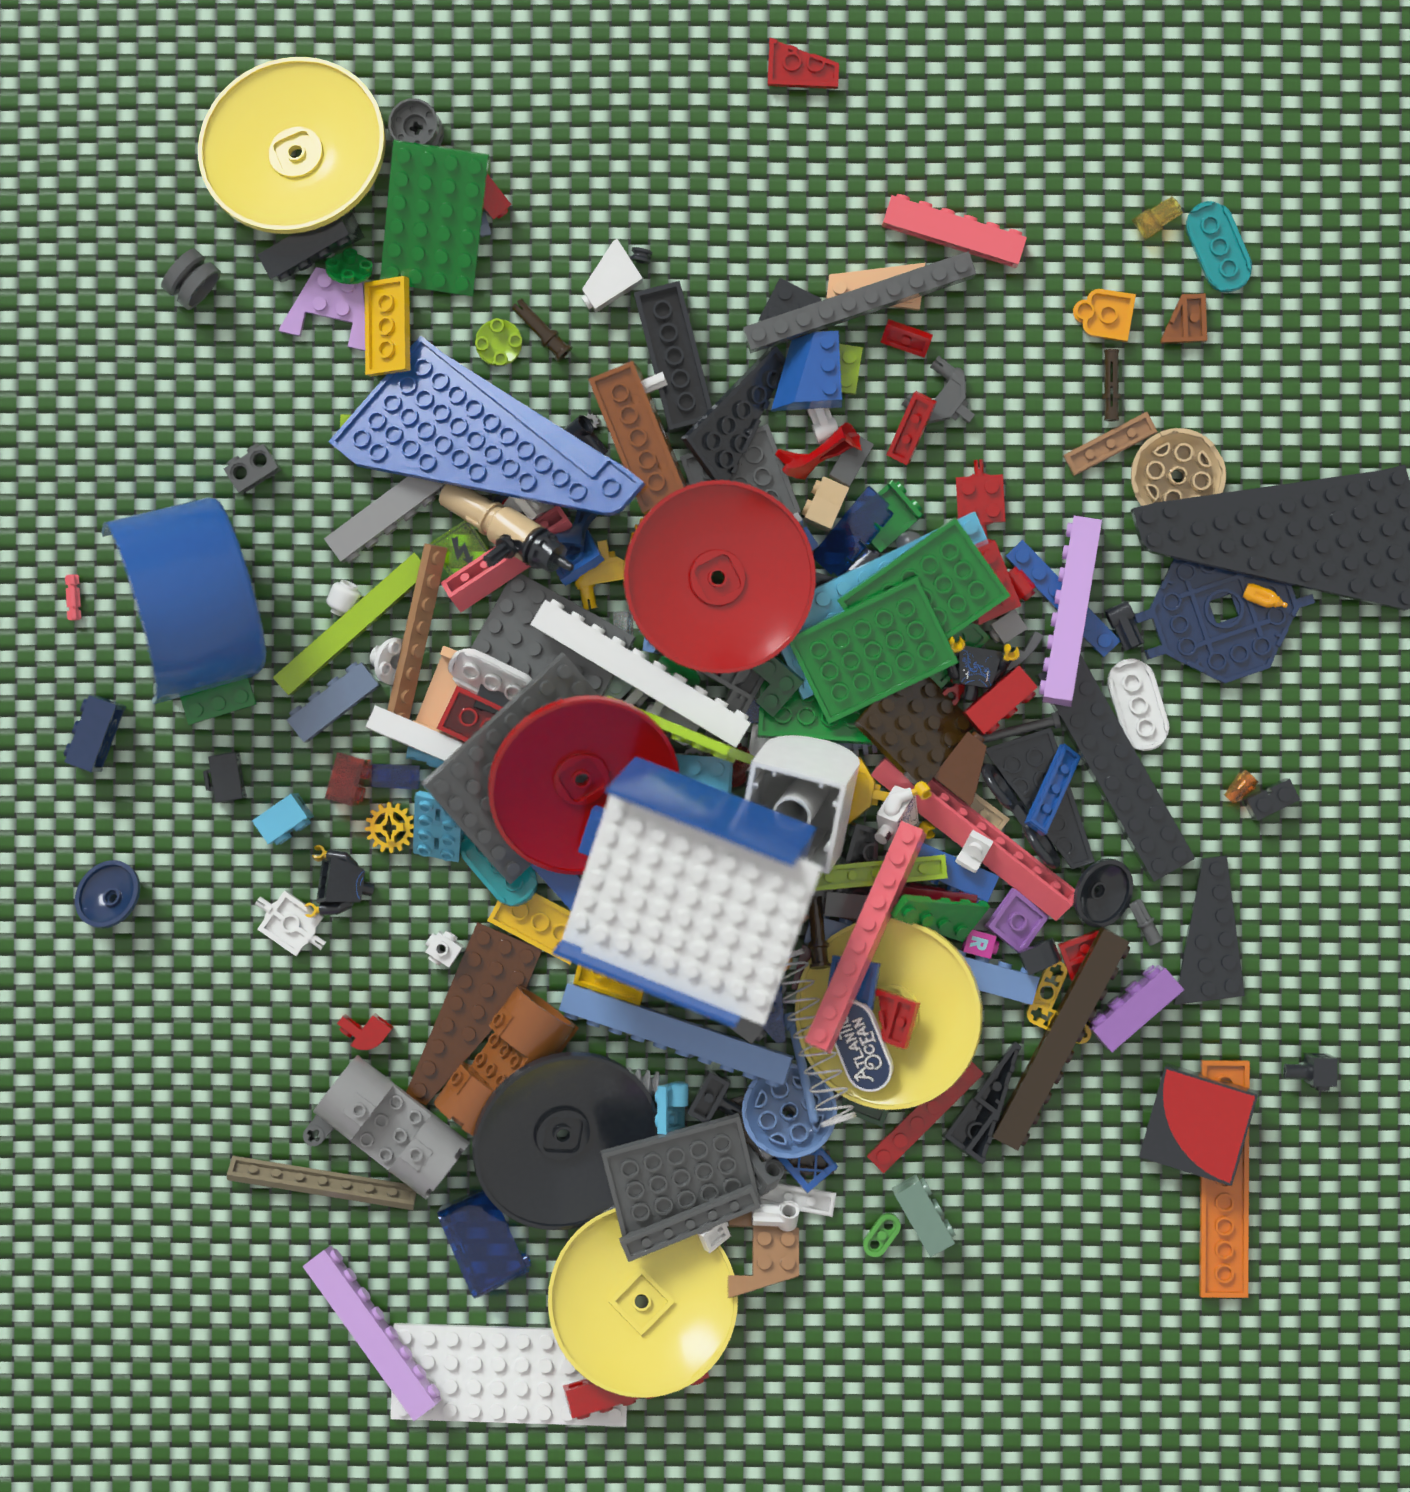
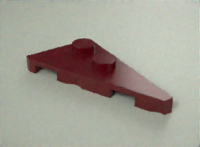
M907 882L899 899L903 895L927 896L932 900L949 898L955 902L966 899L970 900L971 903H976L977 895L961 891L959 893L945 891L946 888Z

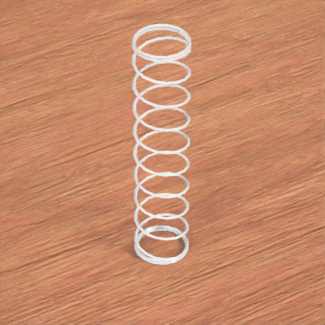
M804 949L791 952L789 958L804 954ZM793 962V963H787V966H789V965H796V964H806V965L803 966V967H801L800 969H798V970H796V971H794V972H792V973H790V974H788V975L782 977L781 981H782L783 979H785V978H787V977H789V976H791V975H793V974H795V973H797V972L803 970L804 968H806V967L809 965V963H808V962ZM808 979V980H798V981H791V982H782V983H780V985H786V984H794V983H801V982H811V983L808 984L807 986H805V987H803V988H801V989H799V990H797V991H795V992H793V993L787 995L786 997H784V998L781 1000L783 1003H791V1002H799V1001H807V1000H817V1001L813 1002L812 1004H810V1005H808V1006H806V1007H804V1008H802V1009H800V1010L794 1012L793 1014L789 1015V1016L787 1017V1020H789V1021H797V1020H805V1019L815 1018V1016L802 1017V1018H792V1019H791L790 1017H792V1016L796 1015L797 1013H799V1012H801V1011H803V1010H805V1009H807V1008H809V1007L815 1005L816 1003H818V1002L820 1001V998L813 997V998H804V999H796V1000H787V1001H784L785 999L789 998L790 996H792V995H794V994H796V993H798V992H800V991H802V990L808 988V987L811 986L812 984H814V980ZM811 1025L799 1030L792 1037L795 1039L806 1038V1036L796 1035L810 1028ZM808 1046L807 1048L801 1050V1051L798 1053V1056H800V1057H808V1056L824 1055V1054H829V1053L821 1052V1053H813V1054H801V1053H803L804 1051H806V1050H808V1049H810V1048L813 1047V1046ZM835 1051L831 1052L833 1055L817 1062L804 1071L806 1075L838 1072L812 1086L809 1090L812 1093L844 1090L815 1107L817 1111L849 1108L821 1122L820 1127L830 1126L856 1117L855 1112L845 1114L854 1108L852 1105L818 1109L820 1105L848 1090L847 1087L812 1090L842 1073L841 1069L807 1072L811 1068L834 1057L837 1054Z

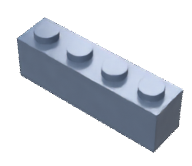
M354 662L345 669L347 674L340 679L338 676L333 678L326 684L328 688L322 693L320 691L315 692L308 698V704L303 708L299 705L289 713L291 717L287 721L304 743L309 742L381 686L365 663L357 664V662Z

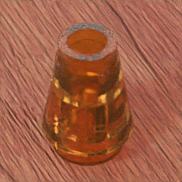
M1245 769L1242 773L1239 772L1224 795L1235 804L1256 789L1259 781Z

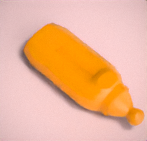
M1248 583L1245 588L1243 598L1247 601L1266 608L1281 606L1286 608L1288 606L1273 590L1254 583Z

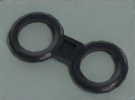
M990 763L982 764L981 774L996 799L1006 809L1012 811L1023 826L1024 834L1033 850L1047 866L1052 869L1058 868L1060 866V858L1046 835L1041 836L1024 823L1029 813L1028 809L1021 800L1018 802L1011 786Z

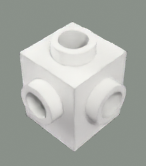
M447 930L444 933L439 931L437 935L432 933L425 944L428 946L426 953L429 954L428 959L439 966L443 963L447 967L452 966L464 946L456 941L457 936ZM440 944L446 947V951L440 949Z

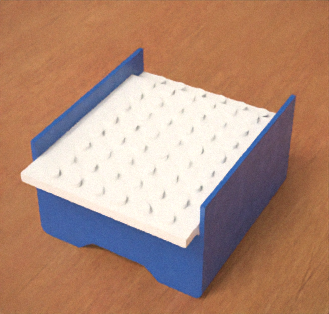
M635 757L607 788L606 793L610 794L606 808L595 805L591 810L578 852L589 856L563 938L552 954L735 1028L741 1017L765 1025L823 867L806 860L817 827L647 760Z

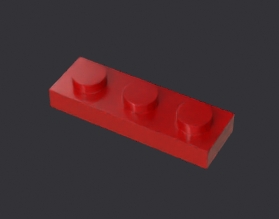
M918 391L913 393L886 454L887 456L905 465L910 464L937 401Z

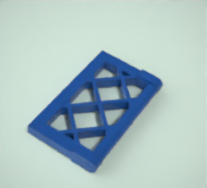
M790 1113L786 1117L792 1118L793 1115ZM822 1147L809 1154L815 1156L814 1169L800 1168L801 1158H798L797 1168H794L787 1159L776 1157L807 1194L829 1174L837 1170L838 1167ZM817 1156H821L829 1165L824 1170L817 1169ZM800 1171L814 1172L813 1180L807 1183L800 1175Z

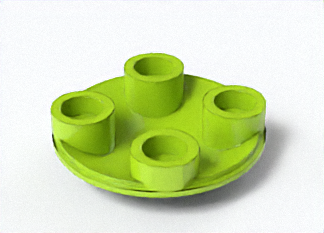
M495 318L480 327L476 334L475 346L477 353L486 363L493 366H505L519 356L522 349V337L514 324L504 319Z

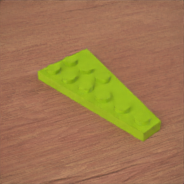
M640 709L649 715L661 727L664 733L665 730L671 732V738L689 744L694 748L708 752L731 763H734L736 759L751 765L752 760L755 758L754 755L735 749V747Z

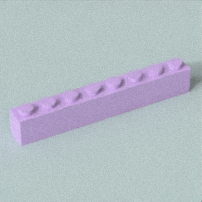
M1074 516L1073 523H1068L1066 537H1070L1069 546L1064 545L1062 559H1066L1065 568L1060 567L1058 581L1063 582L1062 589L1056 590L1054 604H1059L1058 612H1053L1051 626L1055 627L1054 635H1049L1047 649H1051L1050 658L1045 657L1043 671L1047 672L1046 681L1041 680L1039 694L1043 695V702L1069 707L1072 705L1102 524L1100 519Z
M330 1246L307 1262L303 1268L409 1416L415 1421L442 1400L440 1392L425 1377L426 1372L422 1366L417 1365L412 1359L410 1349L406 1345H402L398 1339L397 1331L384 1320L382 1310L377 1306L375 1307L371 1302L369 1292L356 1281L357 1277L353 1270L347 1268L343 1263L341 1253Z

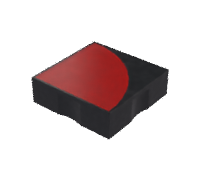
M1167 1063L1164 1067L1139 1157L1232 1186L1259 1091L1230 1082L1212 1080L1200 1073Z

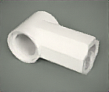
M829 408L807 409L813 423L812 429L815 438L820 445L839 427L835 418L832 417Z
M784 1201L780 1205L760 1204L761 1208L752 1211V1225L778 1226L779 1229L788 1232L797 1227L800 1209L797 1203Z

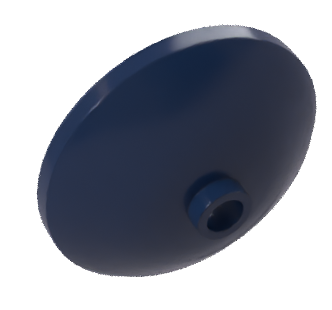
M117 860L105 861L91 868L81 879L75 894V908L79 917L86 924L95 928L113 927L125 920L131 914L139 899L140 881L137 873L126 863Z

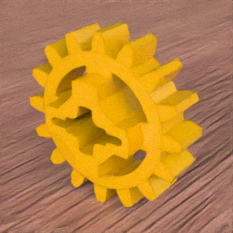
M392 802L387 803V808L379 804L378 812L376 810L370 811L373 818H366L370 826L365 827V830L371 832L367 839L375 840L372 845L373 847L381 845V852L389 848L390 853H394L395 847L402 851L403 843L408 846L411 844L408 838L413 837L414 834L411 832V829L414 828V824H411L414 815H407L409 808L400 810V803H397L395 808ZM395 812L403 817L404 823H401L396 818ZM385 813V819L380 824H376L378 818ZM390 821L392 825H396V830H393L392 834H390L389 830L385 829V825H389ZM401 831H406L404 837L396 842L397 835ZM378 832H381L386 837L387 843L378 837Z

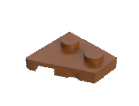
M1206 293L1182 294L1160 340L1161 344L1207 341Z

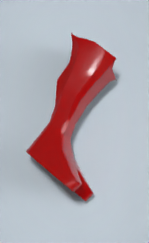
M845 422L823 444L809 454H797L779 449L775 455L785 464L782 468L785 474L805 480L822 461L839 456L853 447L862 451L860 435L856 433L851 424Z

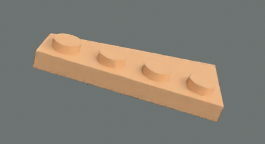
M925 263L830 274L826 299L923 267ZM921 296L890 307L919 311Z

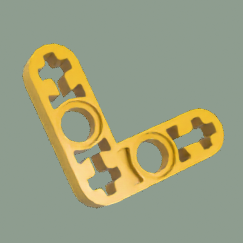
M1061 961L1044 969L1037 986L1033 1004H1029L1026 1010L1028 1020L1046 1030L1056 1013V1010L1052 1009L1067 975V967ZM1058 964L1062 973L1061 975L1056 974L1054 981L1058 982V984L1055 986L1051 982L1044 980L1046 977L1051 980L1053 972L1050 971V968L1056 967ZM1044 986H1050L1053 989V995L1049 999H1044L1040 995V990ZM1039 1007L1041 1008L1040 1012L1048 1016V1012H1052L1048 1018L1047 1026L1043 1024L1046 1021L1043 1018L1038 1017L1036 1020H1033L1034 1016L1031 1014V1011L1037 1010ZM1087 1024L1084 1027L1086 1036L1078 1044H1084L1091 1038V1030Z

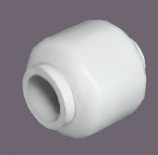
M346 580L334 583L326 600L328 606L332 608L331 612L335 615L343 616L358 603L361 597V593L357 590L358 586Z

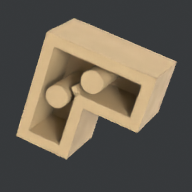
M824 476L822 481L816 480L811 491L815 496L812 501L807 500L802 511V515L805 516L804 522L829 533L849 487Z

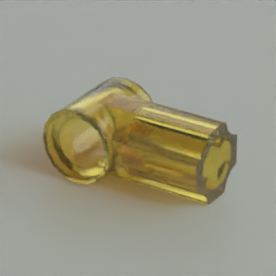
M1171 196L1150 210L1149 208L1142 212L1132 221L1144 240H1147L1163 229V226L1182 215L1183 212L1178 201Z

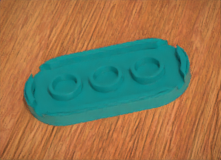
M1206 201L1198 204L1192 209L1186 219V233L1205 278L1214 289L1220 292L1229 293L1237 291L1249 280L1252 272V261L1233 216L1227 207L1219 203Z
M464 834L461 841L463 860L500 903L515 907L521 906L532 899L537 890L538 880L531 866L509 884Z

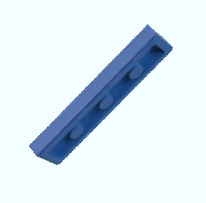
M1065 743L1059 745L1024 822L1041 836L1047 834L1081 759V756Z

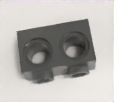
M257 443L247 449L248 453L241 458L239 456L232 458L227 462L228 466L224 468L232 484L241 495L282 470L265 444L259 445ZM261 455H265L267 458L266 464L263 467H257L256 459ZM246 468V477L238 480L236 477L237 470Z

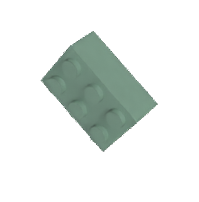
M917 1174L892 1187L895 1197L930 1258L955 1244L952 1237L956 1234L947 1219L942 1220L940 1217L944 1213L936 1198L930 1199L929 1195L932 1192L924 1177L919 1180Z

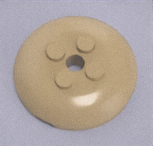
M1184 428L1164 430L1149 438L1139 448L1131 468L1132 489L1141 506L1156 502L1223 493L1226 482L1224 460L1214 446V443L1201 433ZM1174 470L1182 474L1183 479L1181 482L1176 483L1172 479L1171 474Z

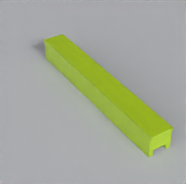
M414 552L273 677L288 695L295 694L415 587L421 562L416 553Z

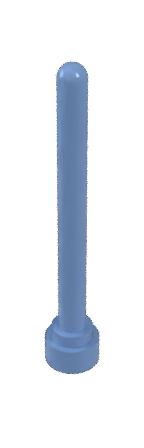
M790 1012L782 1016L783 1026L786 1027L787 1031H790L809 1120L811 1123H817L819 1117L817 1110H815L814 1094L809 1091L812 1087L810 1077L804 1074V1071L807 1069L805 1057L798 1056V1053L803 1049L799 1039L792 1037L797 1032L795 1021L787 1020V1017L794 1013Z

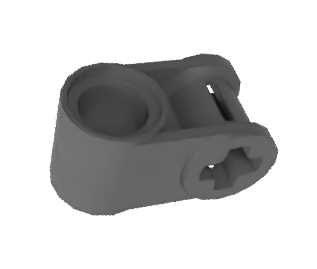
M315 1115L314 1119L304 1130L303 1139L307 1145L317 1146L325 1140L334 1128L318 1115ZM317 1129L319 1131V1138L316 1137L313 1140L310 1137L312 1135L310 1130L315 1131Z

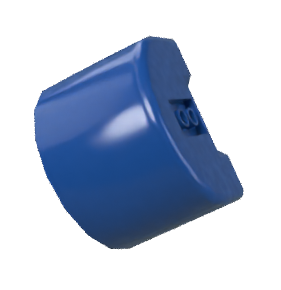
M204 498L103 524L102 536L112 535L116 542L142 621L156 683V694L152 699L153 705L254 677L264 668L266 647L256 597L238 539L220 501L213 498Z

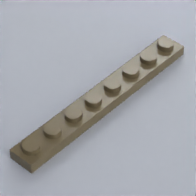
M232 1156L227 1172V1180L408 1210L414 1209L417 1192L404 1183Z

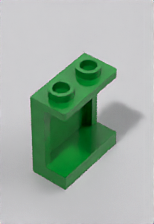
M893 480L848 519L879 553L884 551L923 516L921 513L922 507L914 499L910 501L905 495L907 490L900 482L894 483Z

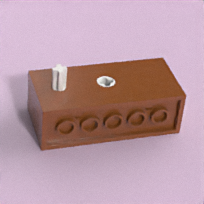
M631 361L588 380L623 466L645 484L636 495V499L642 513L646 515L658 502L676 490L686 487L687 483L650 394L652 391L667 386L666 378L663 372L644 379L641 369Z

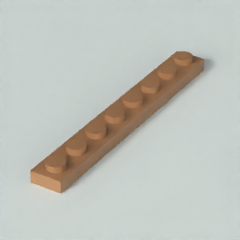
M426 543L423 548L387 709L406 719H409L448 549L443 546Z

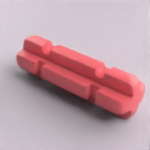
M76 574L65 576V585H68V588H66V606L69 607L67 619L70 621H77L82 618L81 610H79V607H81L80 588L77 587L80 584L79 575Z

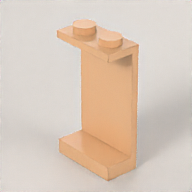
M443 646L440 653L442 656L417 718L413 722L459 740L437 729L456 686H459L454 682L451 672L449 674L448 670L449 662L457 651Z

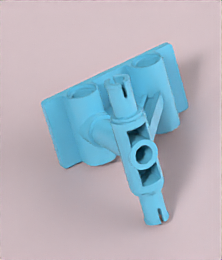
M408 746L406 759L426 762L427 765L438 768L444 762ZM416 792L413 853L424 857L429 856L445 861L459 862L464 832L429 792Z

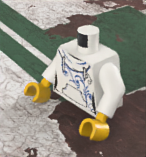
M918 782L912 790L911 788L904 789L896 785L893 787L877 812L878 831L875 834V839L879 843L886 844L888 841H893L901 821L915 827L919 824L916 795H919L922 800H926L932 795L930 787L925 782ZM929 821L920 823L918 828L924 830L927 835L926 839L933 838L935 833L932 829H935V827Z

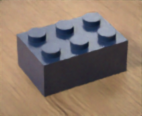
M89 695L88 699L85 698L80 708V711L83 712L80 721H76L72 729V734H74L73 740L67 744L64 751V756L66 757L64 762L89 772H102L126 706L100 696Z

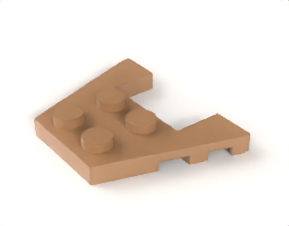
M752 1211L728 1221V1227L752 1228V1276L728 1275L727 1298H733L799 1276V1228L796 1227L794 1230L787 1232L779 1229L778 1226L752 1225Z

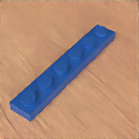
M1021 540L1005 558L1014 567L1016 566L1019 570L1022 569L1035 584V589L1058 611L1059 604H1054L1056 590L1062 589L1063 582L1058 581L1059 577ZM1087 608L1083 638L1102 657H1105L1120 640Z

